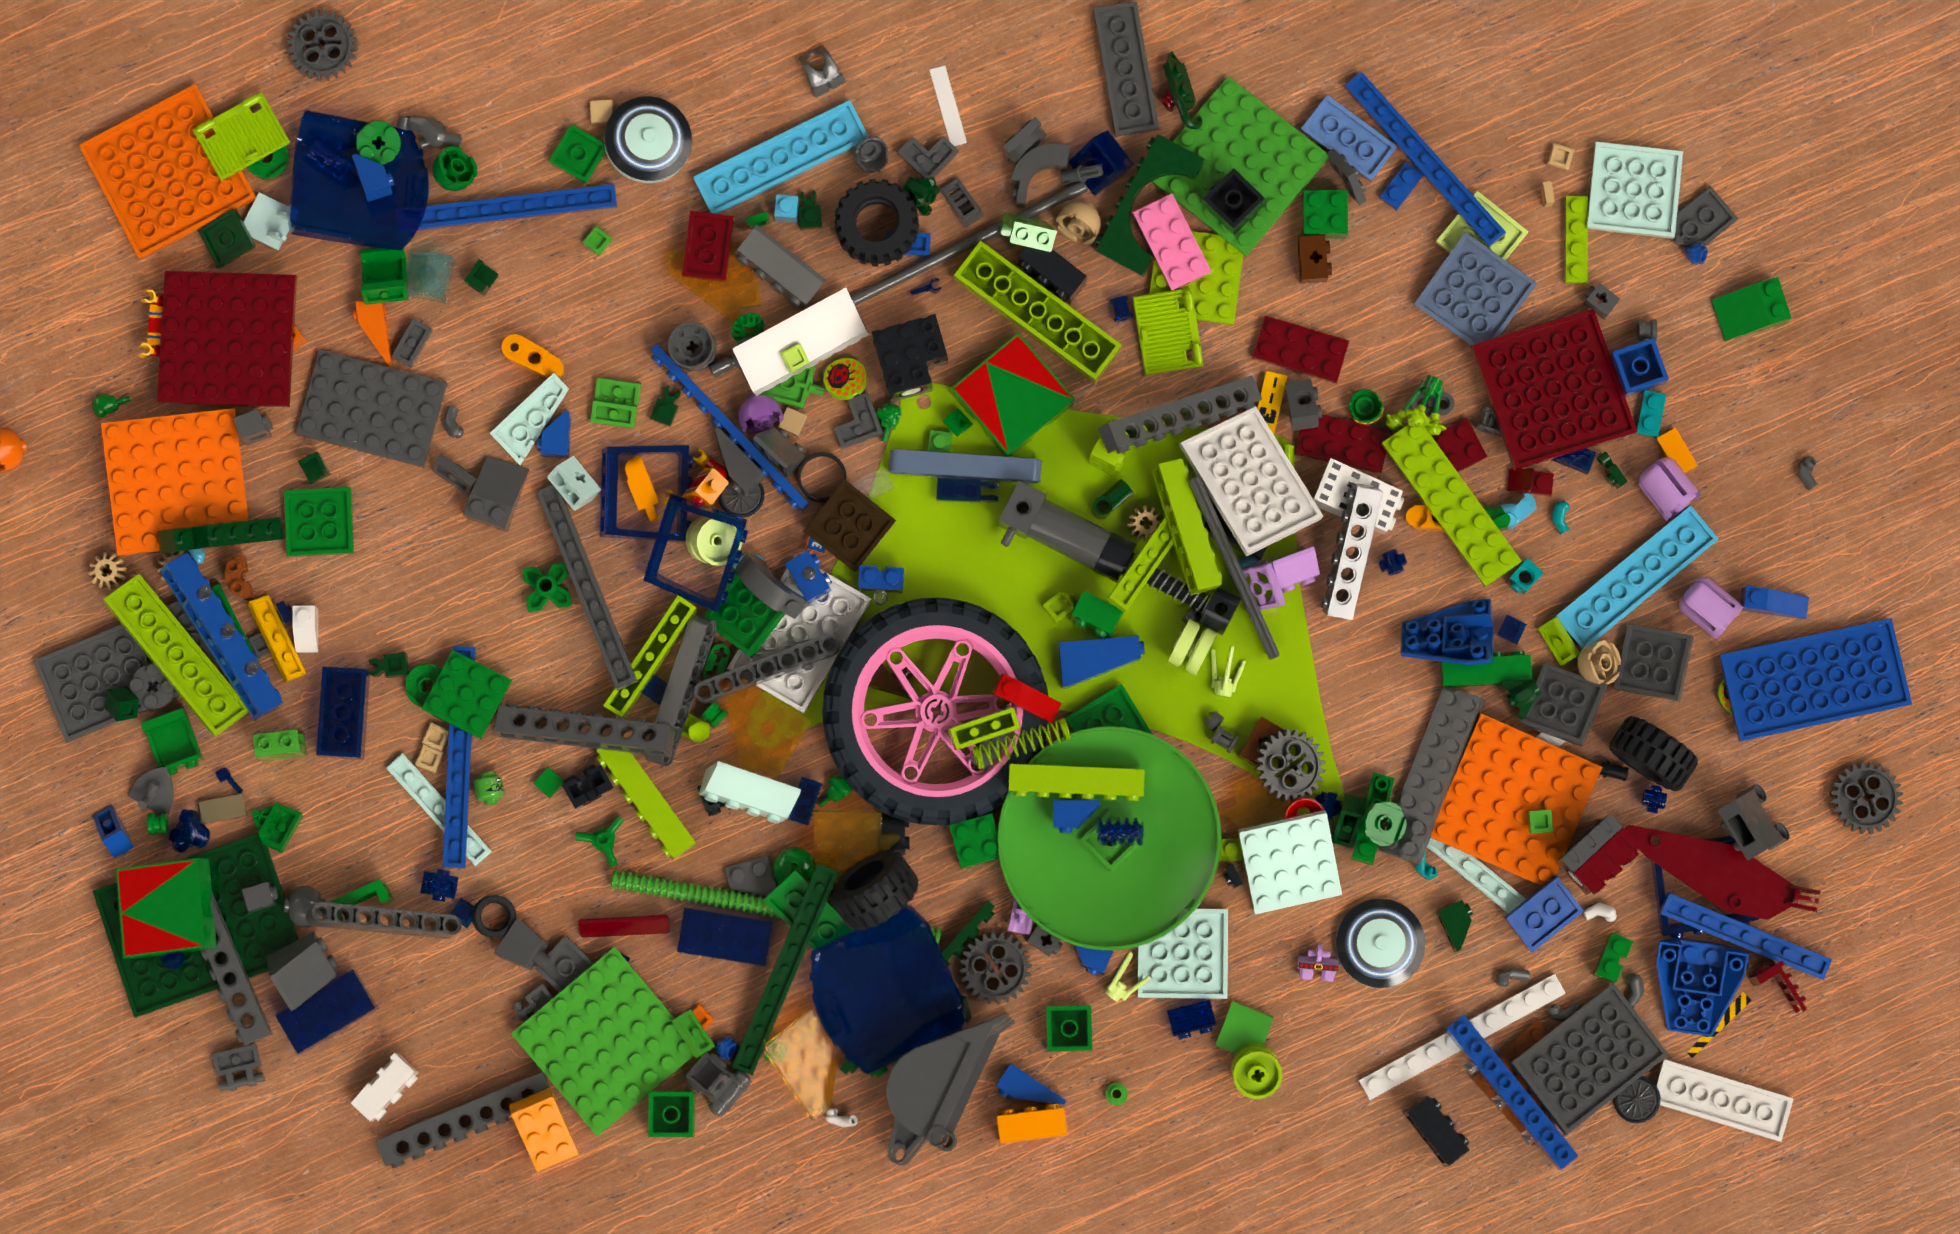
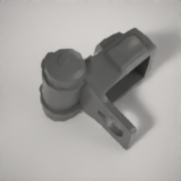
M705 1053L688 1072L686 1079L691 1088L698 1094H705L711 1101L709 1104L711 1112L714 1115L723 1117L743 1092L748 1089L747 1087L752 1081L749 1075L743 1071L738 1070L735 1074L726 1068L727 1064L717 1055Z

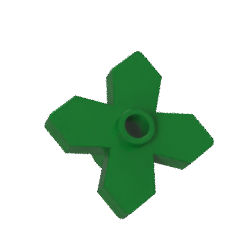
M565 563L553 564L547 575L542 574L536 567L524 568L522 570L524 583L535 589L526 599L529 613L542 611L549 599L559 609L572 607L571 593L559 587L568 577V569ZM547 584L551 585L552 588L545 592L544 586Z

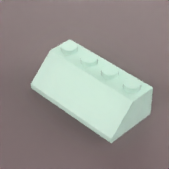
M718 761L705 770L699 795L705 796L704 799L709 802L717 803L719 801L725 803V806L730 809L737 810L740 808L746 810L748 815L756 817L761 815L767 817L769 822L780 823L788 819L801 789Z

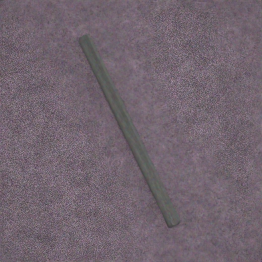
M1200 476L1192 477L1189 479L1192 491L1268 659H1274L1279 656V651Z

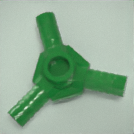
M617 815L608 828L604 827L593 832V834L576 832L575 841L592 843L601 853L604 852L609 867H613L618 864L612 850L616 836L614 833L624 820Z

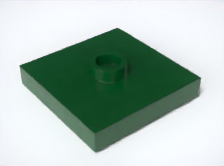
M236 208L229 210L198 230L217 268L220 269L256 247Z

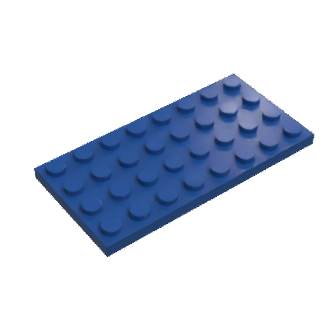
M1892 618L1719 655L1739 742L1912 705Z

